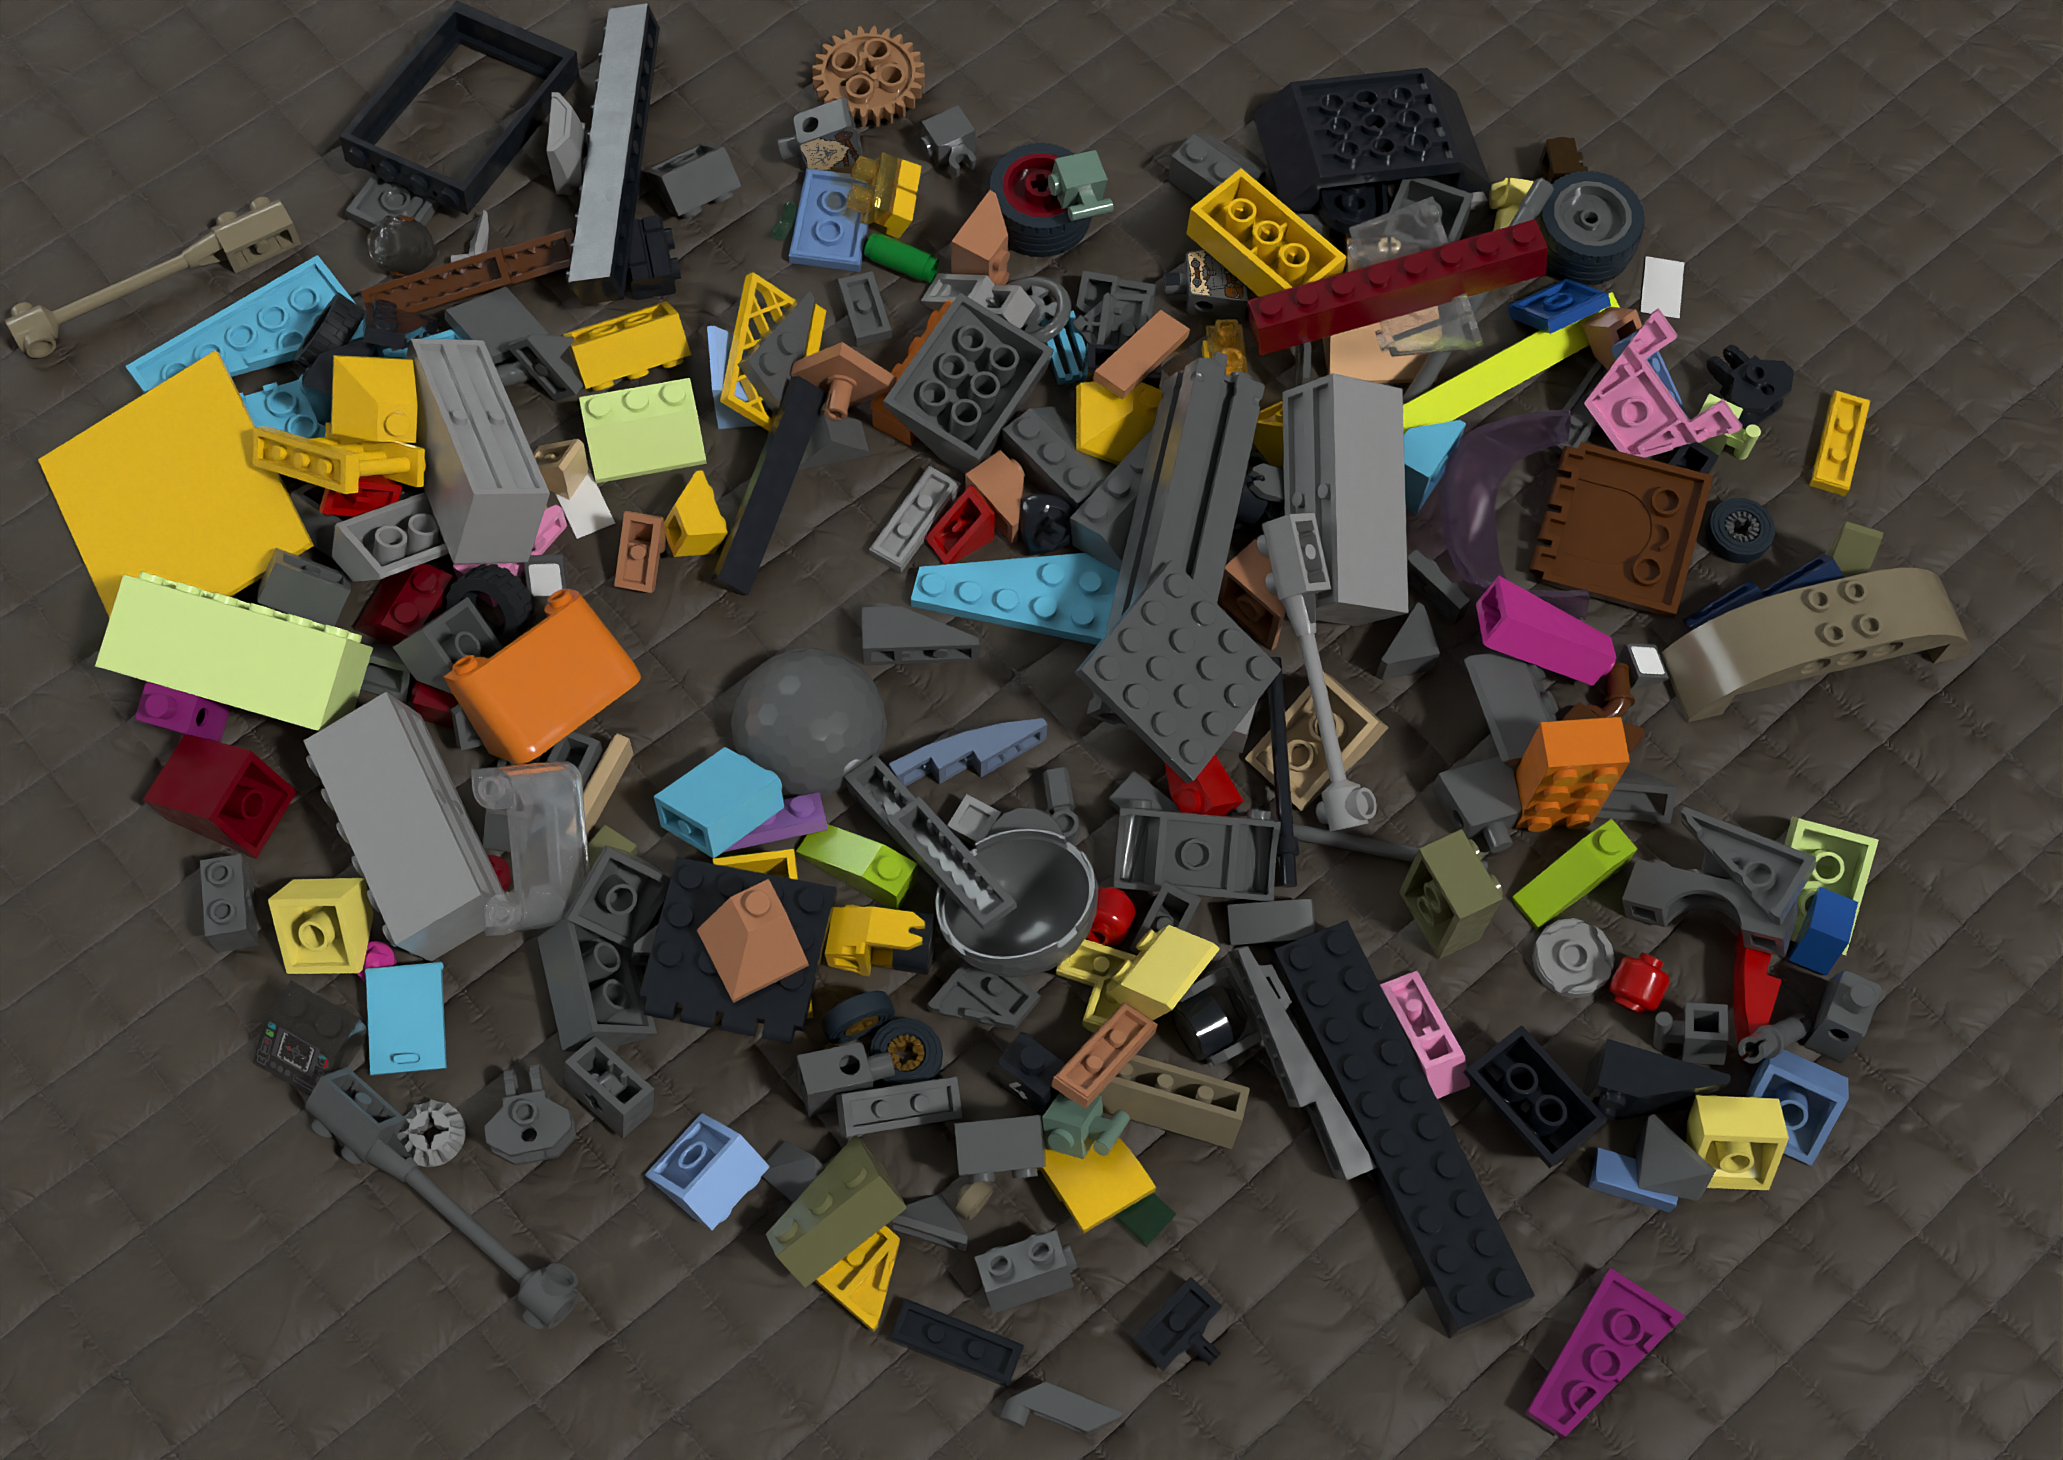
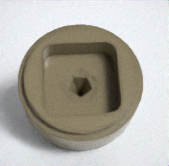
M986 1181L965 1184L958 1192V1204L955 1212L966 1221L971 1220L986 1204L993 1193V1187Z

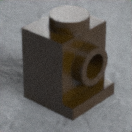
M1557 137L1546 140L1539 160L1544 180L1552 184L1566 174L1588 171V167L1583 166L1582 152H1577L1575 138Z

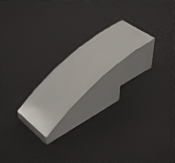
M938 273L921 299L924 306L940 311L947 299L953 302L961 292L1020 329L1036 305L1021 286L995 285L987 275Z

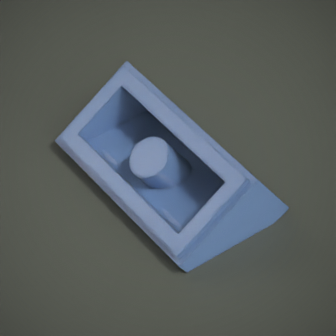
M1597 1148L1588 1188L1669 1213L1677 1206L1678 1197L1639 1189L1635 1158Z

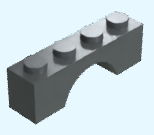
M1636 859L1622 898L1626 918L1666 927L1677 915L1691 909L1709 908L1720 911L1732 918L1739 926L1743 935L1744 947L1782 957L1786 956L1799 915L1796 899L1782 925L1778 926L1771 921L1733 878L1725 880L1713 877L1699 869H1689L1687 871L1671 867L1668 863L1657 859L1650 861Z

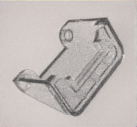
M1432 196L1350 227L1349 231L1353 242L1347 244V248L1353 265L1361 263L1362 268L1449 244ZM1466 293L1452 298V302L1381 321L1382 329L1375 331L1381 351L1389 350L1392 357L1471 350L1484 344Z
M565 761L472 769V789L477 802L486 809H507L514 892L500 893L488 900L484 908L485 936L507 935L556 925L565 918L590 873L583 786L579 770L575 765Z

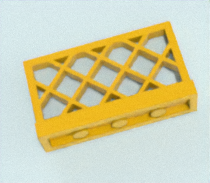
M752 272L745 277L720 402L770 432L776 416L774 413L772 418L767 416L761 403L763 398L758 396L756 389L740 369L738 363L742 360L743 350L747 349L749 352L760 340H754L748 327L749 320L751 318L754 319L762 338L769 330L763 313L770 311L776 323L783 315L780 307L783 306L788 309L796 300ZM756 289L762 293L768 307L760 308L755 297ZM814 304L804 358L819 352L826 310L817 304ZM738 381L741 382L749 400L747 403L734 396Z

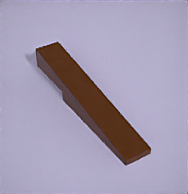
M571 227L503 249L496 248L360 290L364 304H374L375 299H381L396 303V309L413 313L425 312L484 295L503 287L508 288L567 271L571 267V242L575 240L576 231Z

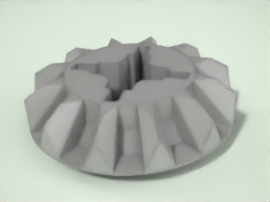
M430 1099L429 1102L420 1105L414 1104L412 1110L406 1116H403L406 1121L397 1137L417 1165L435 1167L445 1164L453 1159L461 1150L466 1136L465 1123L461 1114L448 1102L443 1103ZM430 1118L433 1119L437 1129L444 1130L441 1134L434 1135L431 1149L425 1136L417 1134L420 1131L427 1130Z

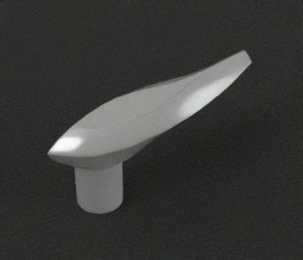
M483 210L479 218L474 237L470 241L469 254L451 255V262L487 251L489 233L487 211Z

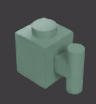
M1096 150L1055 159L1052 174L1048 176V185L1051 194L1057 196L1061 208H1068L1070 221L1113 212L1114 208L1111 198L1103 199L1108 179Z
M1059 1092L1042 1117L1045 1149L1084 1159L1093 1145L1094 1150L1098 1154L1105 1156L1110 1152L1121 1135L1130 1117L1125 1111L1117 1110L1111 1119L1104 1118L1101 1095H1098L1084 1109Z

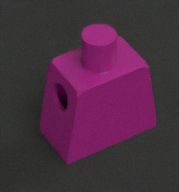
M147 681L135 720L221 742L231 705ZM204 708L205 717L199 725L196 717L198 712Z

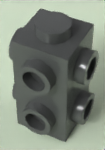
M1056 1230L1048 1233L1033 1234L1024 1241L1006 1247H994L985 1254L975 1257L992 1314L1074 1287L1070 1274L1071 1270L1077 1269L1070 1244L1061 1246Z

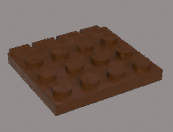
M1580 442L1579 448L1564 446L1557 467V473L1570 477V479L1564 477L1554 478L1547 503L1549 508L1561 512L1545 511L1537 540L1551 545V548L1542 545L1535 546L1529 572L1542 576L1541 584L1675 618L1714 475Z

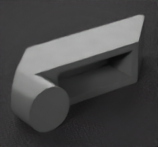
M1044 1382L1009 1398L1004 1405L1000 1419L1013 1426L1024 1428L1029 1413L1087 1436L1120 1421L1123 1412L1051 1383Z

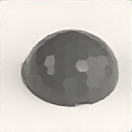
M801 648L770 658L748 676L735 699L731 729L737 754L744 755L751 762L765 770L774 772L782 783L781 792L783 795L797 797L819 792L820 797H825L845 790V787H847L845 775L873 756H880L885 743L887 717L882 695L875 681L863 668L849 658L829 650Z
M1015 829L1000 832L975 843L976 848L970 851L1017 904L1016 909L985 931L940 885L937 889L936 914L941 932L947 943L955 953L970 965L1002 977H1027L1058 966L1077 951L1089 934L1097 914L1098 883L1089 859L1083 851H1079L1074 845L1067 842L1064 836L1041 829Z

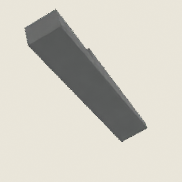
M877 755L844 776L849 794L984 931L1017 908L1016 901L920 796L915 798Z
M1248 946L1229 951L1228 954L1289 1107H1303L1306 1105L1334 1178L1349 1180L1377 1168Z

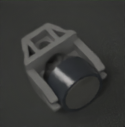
M1264 463L1253 468L1247 467L1234 529L1256 534V540H1258V537L1264 534L1263 523L1285 516L1284 469Z
M1259 965L1286 1011L1292 1001L1273 966ZM1234 966L1215 969L1196 979L1180 999V1003L1176 1004L1173 1010H1171L1174 1025L1185 1046L1198 1060L1205 1059L1209 1067L1217 1066L1262 1041ZM1208 987H1224L1240 1017L1244 1029L1236 1040L1233 1041L1230 1024L1221 1007L1213 996L1205 990Z

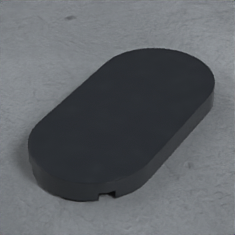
M1387 181L1320 188L1317 212L1322 221L1329 227L1353 236L1372 235L1382 230L1390 211Z

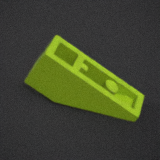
M1610 819L1579 841L1516 893L1511 900L1537 930L1626 867L1638 848L1613 819Z
M827 824L828 830L807 834L796 850L797 856L890 909L899 910L918 882V864L882 843Z

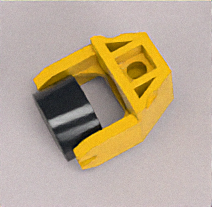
M858 905L834 907L825 950L827 964L833 968L855 972L870 977L871 965L892 968L895 971L928 975L935 946L937 915Z

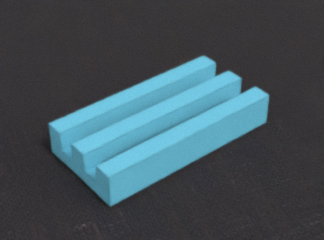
M1071 311L1065 326L1069 327L1081 366H1083L1086 346L1081 332L1073 324L1076 316L1074 311ZM1045 317L1040 322V326L1043 328L1051 320H1047ZM1063 328L1058 337L1070 370L1069 374L1064 373L1054 340L1051 339L1044 343L1054 349L1050 362L1058 385L1082 380V371L1078 370L1065 328Z

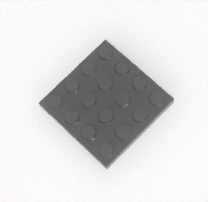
M1171 560L1161 568L1074 673L1186 783H1189L1196 779L1282 669L1174 560Z

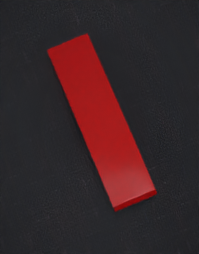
M1739 930L1736 943L1733 973L1734 1024L1738 1046L1742 1039L1751 1036L1760 1026L1769 1024L1782 981L1766 974L1772 954L1744 947L1741 930ZM1747 1053V1054L1743 1055L1742 1057L1740 1056V1061L1749 1064L1748 1062H1746V1061H1744V1060H1745L1748 1056H1750V1054Z

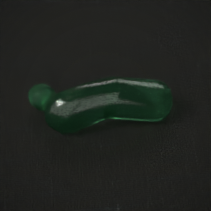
M786 202L784 204L781 220L772 230V235L776 240L785 239L795 223L797 205L793 202Z

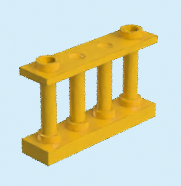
M326 422L325 438L310 439L268 426L253 427L254 466L343 494L358 493V481L361 476L382 475L387 479L413 487H424V472L426 468L424 448L403 442H376L331 433V422Z

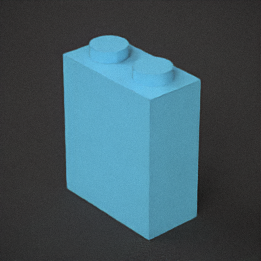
M726 747L654 796L661 827L712 858L720 855L785 808L781 792L782 783L779 777L774 772L765 770L751 762L746 756L739 755Z

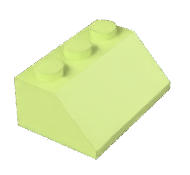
M690 378L579 397L596 484L707 464Z

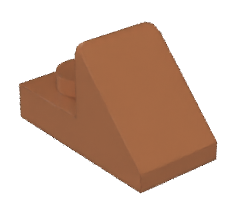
M624 511L615 587L648 593L655 591L660 553L664 552L667 547L663 517Z

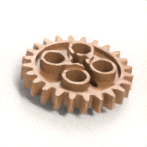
M860 26L858 27L857 35H852L850 31L844 30L845 39L842 40L834 35L832 36L833 46L828 44L822 45L823 54H816V65L812 66L813 89L817 91V100L824 101V104L846 97L853 119H860L862 127L866 126L868 120H873L876 127H879L881 118H885L892 124L893 114L896 113L904 118L906 116L905 107L914 109L915 99L922 98V88L925 87L924 63L920 62V52H913L912 42L903 44L902 34L892 39L890 38V29H886L880 35L877 34L876 26L871 28L870 33H865Z

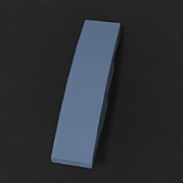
M1044 718L1005 722L962 732L926 745L889 763V769L905 787L929 773H932L936 781L941 784L971 766L974 767L980 777H983L1044 742L1047 737L1048 724Z

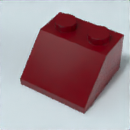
M422 563L385 577L355 625L356 631L394 646L433 618L446 611L447 592L451 590L450 586L455 582L454 576Z

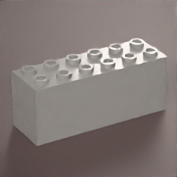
M410 338L405 359L413 360L418 406L416 443L407 444L425 449L424 459L426 468L423 488L453 564L528 562L550 492L484 340Z
M1332 373L1282 392L1285 516L1289 514L1315 513L1331 585L1330 590L1315 594L1316 620L1359 626L1407 614L1408 578L1402 389Z
M384 692L304 740L310 754L306 757L307 763L313 773L320 777L325 787L321 790L322 796L327 805L332 810H335L340 822L336 824L337 830L344 841L351 845L355 854L351 858L357 872L366 879L370 890L367 891L368 899L372 906L378 912H381L386 923L382 927L383 932L391 945L405 949L412 955H418L428 961H433L514 913L424 720L419 713L388 692Z

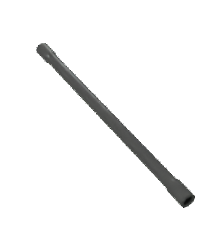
M1540 178L1535 179L1520 203L1519 210L1509 226L1533 220L1540 214L1554 191L1553 186L1548 181ZM1489 291L1466 297L1462 300L1404 394L1403 404L1430 389Z

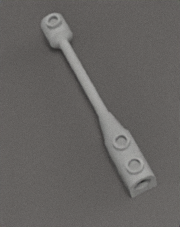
M1315 513L1289 514L1262 524L1264 534L1258 537L1257 547L1262 556L1269 557L1272 572L1266 576V587L1272 595H1278V599L1284 606L1294 632L1300 639L1331 784L1321 793L1323 801L1317 804L1316 814L1322 824H1328L1331 832L1368 824V819L1373 818L1376 814L1377 804L1373 793L1368 788H1361L1360 784L1349 781L1346 778L1316 643L1315 594L1330 590L1331 585Z

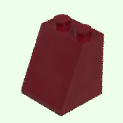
M184 734L143 801L166 820L257 859L297 791L251 750Z

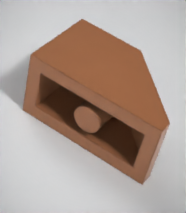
M1608 307L1583 323L1582 326L1594 357L1609 370L1616 361L1611 352V347L1640 329L1642 324L1636 309Z
M1000 450L965 474V491L969 486L975 487L994 512L995 526L1013 544L1018 540L1025 474L1015 459L1009 460Z

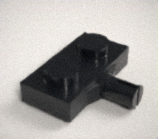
M1190 1277L1136 1334L1132 1342L1163 1372L1178 1355L1190 1349L1198 1354L1210 1367L1221 1355V1352L1202 1335L1207 1324L1221 1310L1222 1305Z

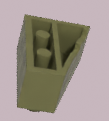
M854 1135L771 1227L766 1236L776 1257L806 1288L907 1209V1206L884 1166L857 1135Z

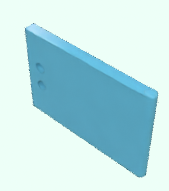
M442 962L365 969L371 1076L447 1069L442 976L444 966Z

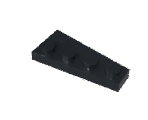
M375 299L374 304L365 303L363 342L403 350L409 346L410 338L422 339V337H429L430 333H437L439 318L396 309V303L386 300Z

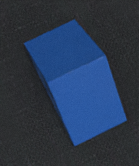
M1818 886L1788 960L1827 976L1849 944L1858 902Z

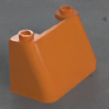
M561 589L549 596L547 599L549 603L544 608L547 618L489 659L485 657L475 658L474 655L465 656L453 665L451 672L443 676L489 754L514 764L530 762L610 705L640 681L641 674L635 663L583 596L576 590Z

